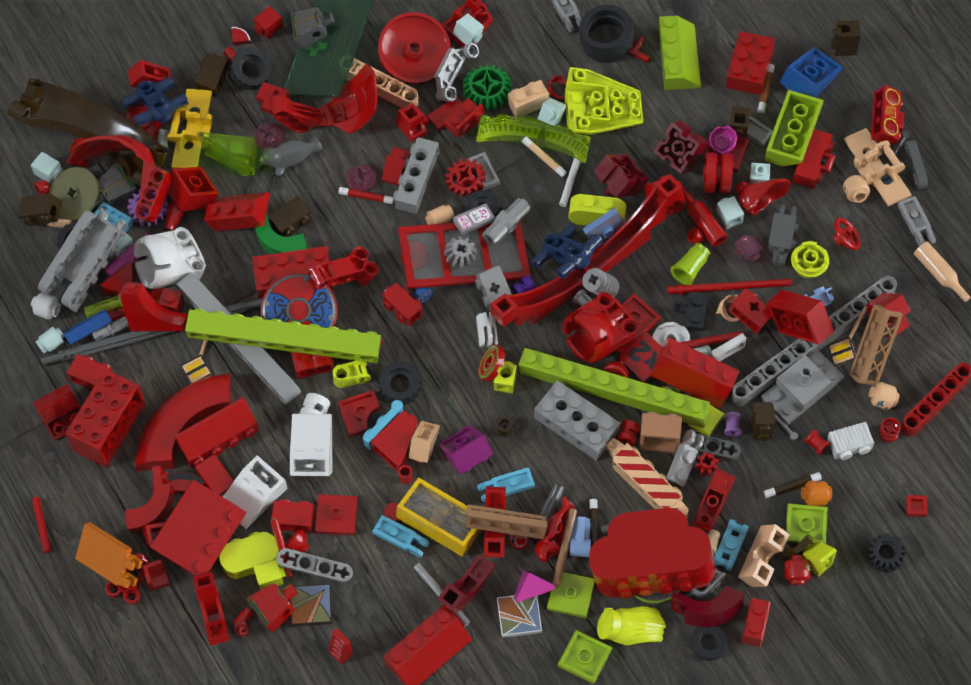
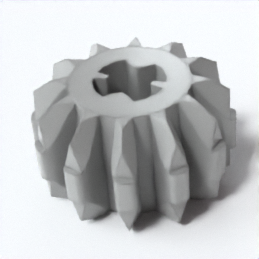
M461 236L458 237V240L452 238L445 247L444 256L447 257V263L453 262L452 266L459 265L460 269L463 268V265L469 267L476 258L477 250L474 248V242L468 243L469 239L462 240Z

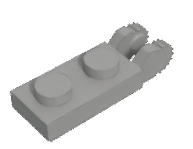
M551 0L569 33L574 32V27L570 20L575 18L578 27L581 21L579 10L574 1Z
M916 196L898 202L897 206L912 235L915 236L918 245L920 246L925 243L921 235L923 232L926 233V237L931 244L935 243L936 238L931 230V225Z
M690 429L686 432L682 443L680 442L666 479L679 486H685L698 450L703 445L704 436L696 435L695 431Z

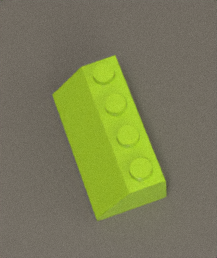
M679 16L659 17L658 29L664 90L701 88L695 25Z
M788 90L766 150L765 162L781 167L802 163L824 100Z

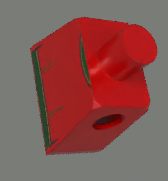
M274 583L249 596L247 601L265 626L273 633L294 612L295 608L289 600L296 596L298 592L292 584L281 590Z

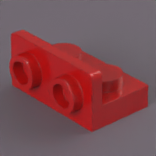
M466 99L443 121V126L460 138L463 134H467L470 131L471 126L482 120L484 117V106L482 104L477 106L470 99Z

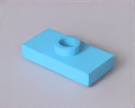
M104 201L94 213L98 215L99 209L103 208L104 211L109 213L107 222L113 225L122 219L128 224V227L124 229L125 233L134 222L133 218Z

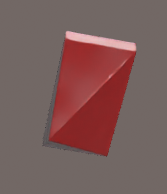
M130 261L100 284L105 295L118 296L125 283L134 282L135 271Z

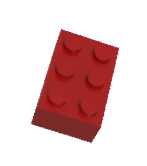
M739 32L727 74L726 88L758 95L762 94L775 50V38Z
M781 290L767 302L776 327L781 334L819 345L834 332L831 319L825 310V305L819 299Z

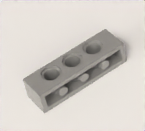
M417 137L416 143L411 145L410 159H406L404 175H400L399 189L395 190L393 194L396 209L414 214L418 212L439 154L438 142Z

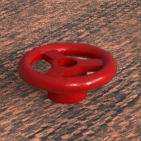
M837 218L834 221V241L840 247L846 246L850 250H858L861 246V240L857 230L848 220ZM839 224H844L846 229L841 228Z

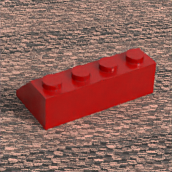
M668 338L664 342L650 376L697 399L710 402V405L720 409L733 388L740 371L672 338Z
M242 397L176 434L175 438L182 455L192 469L210 456H219L227 448L237 446L241 440L253 437L259 431V428L246 400Z
M442 605L383 656L384 664L404 685H421L472 641V638L447 606Z

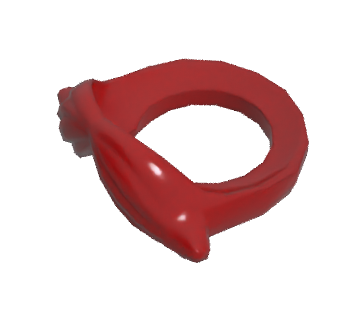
M562 75L553 76L547 84V91L553 98L565 100V96H559L555 93L551 84L554 82L566 85L567 80L562 78Z

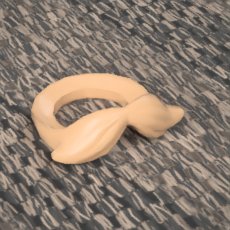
M738 295L726 296L720 302L716 314H721L729 322L740 321L738 318L730 317L725 306L726 301L732 303Z

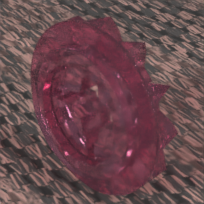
M266 121L265 124H259L258 128L254 129L253 138L256 145L263 149L265 147L274 148L282 141L283 134L280 126H277L274 122L271 124ZM271 131L272 136L265 138L264 133L267 134Z
M357 164L355 167H351L347 173V183L354 190H369L376 182V172L366 164ZM360 172L364 176V182L358 178Z

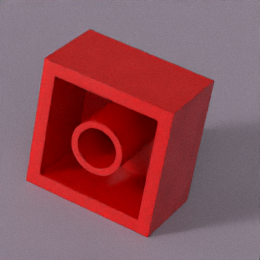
M201 166L172 168L170 171L172 183L168 193L180 211L207 209V205L217 198L219 193Z

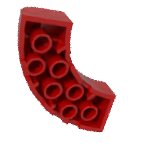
M230 373L217 374L192 382L175 392L161 404L148 421L141 435L136 453L135 472L151 471L152 467L161 466L163 470L175 468V459L179 448L175 435L196 424L201 419L232 404Z

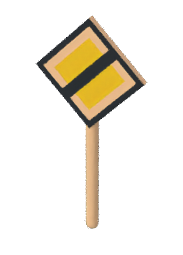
M867 306L863 308L847 338L827 345L835 367L855 359L856 355L851 339L868 309Z
M204 340L200 354L197 357L180 365L190 384L213 375L203 358L208 340Z

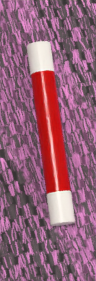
M340 187L338 194L388 204L394 203L391 196Z

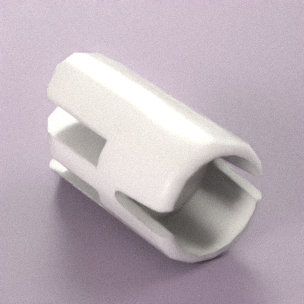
M486 312L478 314L476 322L479 347L485 346L489 348L491 345H498L495 318L491 315V312H489V318H487Z

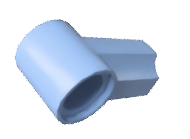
M577 517L575 519L570 544V556L589 557L591 523L590 519L586 517Z

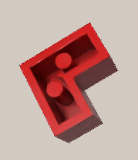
M883 292L866 304L869 309V316L874 304L881 305L889 311L903 314L896 335L910 326L905 315L911 310L903 295ZM889 317L888 326L893 323L895 317Z

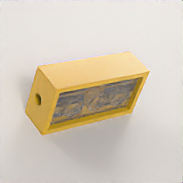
M420 478L416 480L397 506V518L462 557L482 531L481 529L465 527L467 511L465 504Z

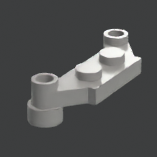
M471 43L463 48L456 50L449 48L434 75L437 84L436 99L438 101L450 102L456 99L457 92L451 85L464 60L478 56L479 48L476 44Z

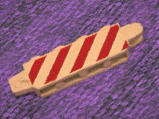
M615 438L606 444L607 451L613 457V469L654 509L678 508L686 518L688 517L689 510L682 502L683 496L681 491L675 486L672 487L668 483L667 477L662 473L659 474L649 460L643 459L636 447H631L628 443L623 445Z

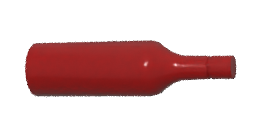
M682 186L684 198L688 204V214L713 247L719 246L728 238V235L705 204L695 200L687 189Z

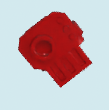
M140 553L132 554L142 560V565L148 564L144 555ZM141 565L139 569L134 567V570H137L140 574L136 586L129 585V588H124L109 581L105 586L107 595L110 598H117L122 593L127 604H137L140 600L138 588L145 576L143 566ZM113 588L118 589L116 593H111ZM131 595L136 596L134 600H129Z

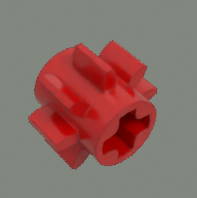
M703 451L701 457H696L698 463L695 464V469L700 470L701 476L706 474L711 477V473L718 469L716 465L719 464V459L714 458L713 452L706 454Z

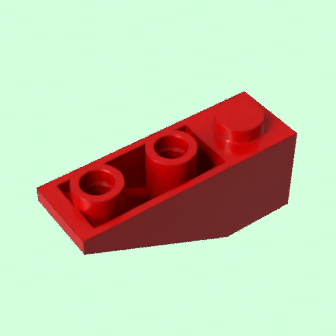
M721 469L715 470L693 525L707 531L713 529L732 489L736 476Z

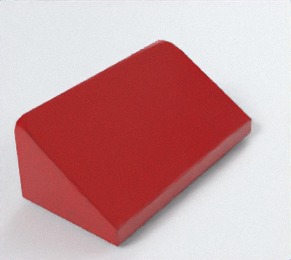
M216 455L210 456L195 466L196 471L208 488L220 496L224 495L234 482Z

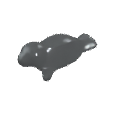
M313 136L308 142L288 141L275 148L265 147L260 157V163L275 167L276 175L281 176L285 168L304 161L311 153L322 151V145L318 137Z

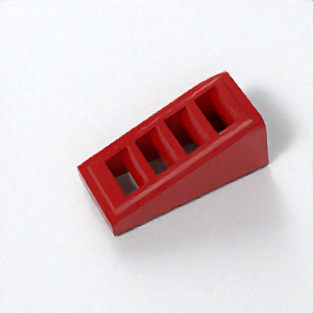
M335 629L332 632L329 653L340 664H344L353 655L351 642L338 629Z

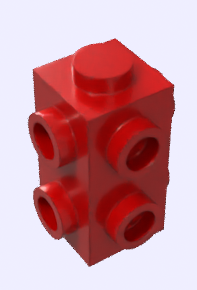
M395 283L384 290L382 294L383 306L389 312H394L401 324L405 323L410 327L423 316L421 302L416 298L413 299L404 286L400 287Z

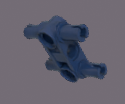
M171 76L157 83L144 81L138 85L135 93L121 99L125 109L139 103L146 107L147 111L134 116L138 127L153 120L166 122L170 120L173 112H175L174 110L189 104L184 93L170 100L166 99L163 95V92L175 87Z
M569 224L561 233L550 234L545 237L541 251L531 259V262H533V266L537 269H540L549 259L561 262L563 265L556 270V273L561 279H565L574 269H584L589 266L593 252L603 243L602 238L594 234L585 244L571 240L578 231L574 225Z

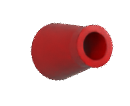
M170 203V206L167 207L163 227L167 231L175 230L185 214L184 211L179 210L175 203Z

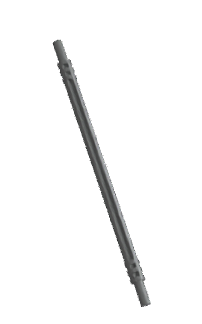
M263 298L247 303L244 301L225 306V308L231 315L246 313L247 310L261 307ZM133 331L59 351L58 354L41 358L42 365L58 361L65 362L75 359L77 354L82 356L91 355L176 331Z

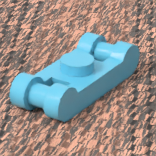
M730 519L714 557L715 566L718 567L720 565L725 567V570L731 572L749 529L748 525L743 524L742 526L737 524L735 520ZM732 531L740 533L739 536L731 535ZM722 555L730 557L729 560L722 558Z

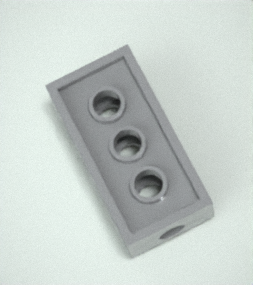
M558 380L534 408V418L596 461L606 450V444L613 438H616L620 432V422Z

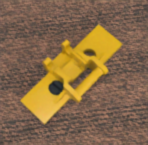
M187 89L186 97L189 104L174 110L170 134L167 135V140L176 142L172 168L198 167L201 148L203 144L208 143L212 124V115L208 114L212 91ZM180 117H182V119L187 120L186 130H183L181 134H177ZM186 143H193L194 146L191 149L187 150L184 148Z

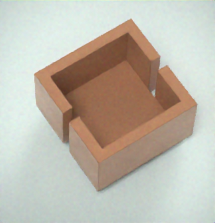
M655 412L643 413L639 450L676 453L680 444L682 417L675 414L658 415Z

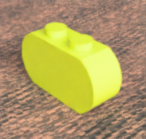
M577 194L571 198L568 218L577 225L587 226L615 208L625 221L626 203L619 198Z
M254 532L246 538L231 540L220 553V562L225 574L230 578L240 579L255 574L254 566L276 560L279 550L275 537L267 532Z

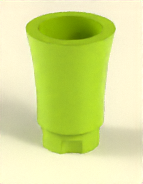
M696 243L694 247L690 248L671 267L670 271L673 277L684 285H691L709 257L710 252L708 248L700 243Z

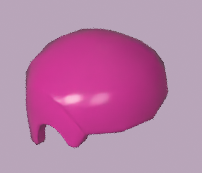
M728 125L716 127L709 135L708 142L710 148L717 154L730 153L737 143L735 130Z

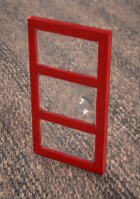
M494 221L464 235L460 233L454 223L398 227L407 289L475 284L476 274L498 265L506 281L521 280L526 275L531 278L521 221H519L516 228L510 234L507 233L495 246L486 243L482 236ZM459 236L462 237V240L468 238V243L474 242V248L477 250L475 261L471 262L469 267L463 265L462 269L459 268V265L453 267V262L447 263V257L444 256L446 244L452 238L458 240Z

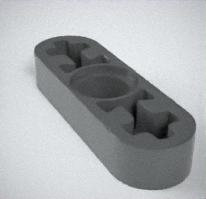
M916 140L905 141V153L917 190L928 188V178Z
M702 435L704 436V447L698 450V455H703V451L706 454H711L712 452L707 449V445L714 443L718 447L713 452L715 459L734 462L740 457L741 449L737 443ZM721 446H724L723 454L720 453ZM730 448L734 449L735 453L733 455H729Z

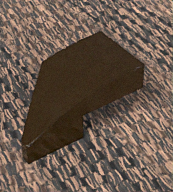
M808 533L796 547L788 542L783 551L777 555L781 559L793 556L806 548L814 538Z

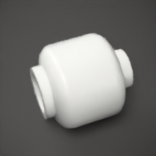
M43 292L38 296H34L31 301L33 313L47 320L57 317L61 309V304L57 297L48 296Z

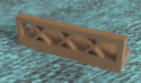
M874 304L849 374L858 383L877 385L879 383L903 316L902 313L889 311L881 305ZM889 317H895L893 323L888 326ZM887 334V341L881 344L882 337ZM881 352V358L875 362V356ZM875 370L873 379H867L869 373Z
M468 504L465 527L544 539L547 521L546 516Z

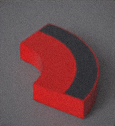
M187 472L168 474V483H166L172 485L174 494L185 493L192 480L197 481L203 486L206 485L201 477Z

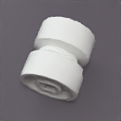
M308 393L303 403L304 407L301 408L299 414H326L330 401L322 395Z

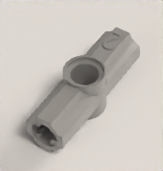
M518 198L507 210H502L495 218L494 223L483 233L482 236L485 242L495 246L507 233L510 234L516 228L519 221L530 211L528 202Z

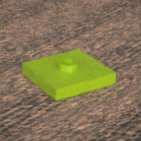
M788 504L786 532L790 535L786 543L799 544L809 533L814 538L811 542L812 545L817 541L826 544L828 507Z
M563 572L560 586H555L556 589L551 590L547 610L587 618L595 580Z
M576 630L558 663V667L594 684L612 651V647Z

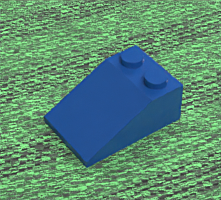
M813 47L788 66L780 83L788 90L816 98L841 72L843 67L819 49Z

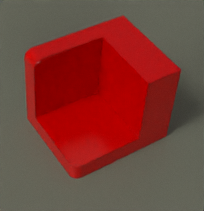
M162 560L142 565L150 591L170 585Z

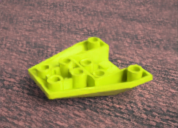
M569 68L564 95L567 126L574 133L592 135L643 124L641 93L639 90L588 69Z

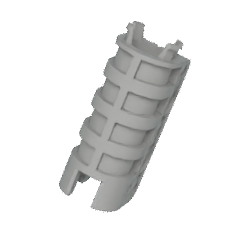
M103 208L99 209L98 215L89 210L82 214L38 285V289L48 296L57 297L59 303L61 301L63 305L77 313L88 295L86 292L90 285L96 283L98 279L96 276L100 269H104L108 264L106 260L110 253H115L118 248L117 242L121 236L125 237L126 235L123 231L128 227V224L122 219L114 225L107 222L109 213L104 211Z

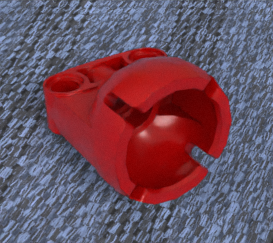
M602 292L597 295V298L570 313L563 321L562 329L565 335H569L575 330V333L566 339L573 353L584 362L595 363L601 361L625 344L632 343L638 331V324L613 296Z

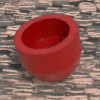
M39 180L34 183V187L40 195L46 194L50 190V185L46 180Z
M693 228L687 236V240L692 244L702 243L704 238L703 233L697 228Z

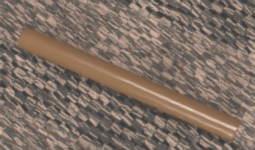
M575 509L569 510L552 582L555 586H560L577 515V510Z

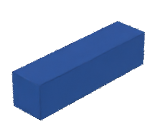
M105 308L64 331V336L71 345L112 322V318Z

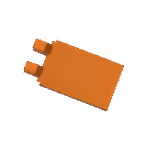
M90 522L84 524L76 560L113 584L121 585L124 588H129V585L136 586L138 580L132 574L126 572V569L134 570V567L139 569L142 565V560L131 554L132 548Z

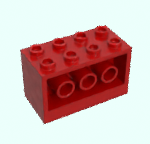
M104 370L65 433L73 452L107 468L146 404L138 384L109 370Z

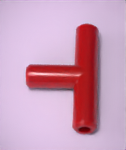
M640 36L628 53L648 63L651 57L639 51L646 41L643 36Z

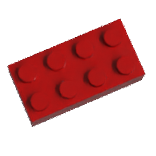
M324 246L252 257L258 299L263 298L270 285L280 277L291 273H307L313 266L329 262L328 247Z

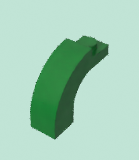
M267 212L264 227L255 228L258 241L268 254L307 249L303 234L291 237L276 234L270 227Z

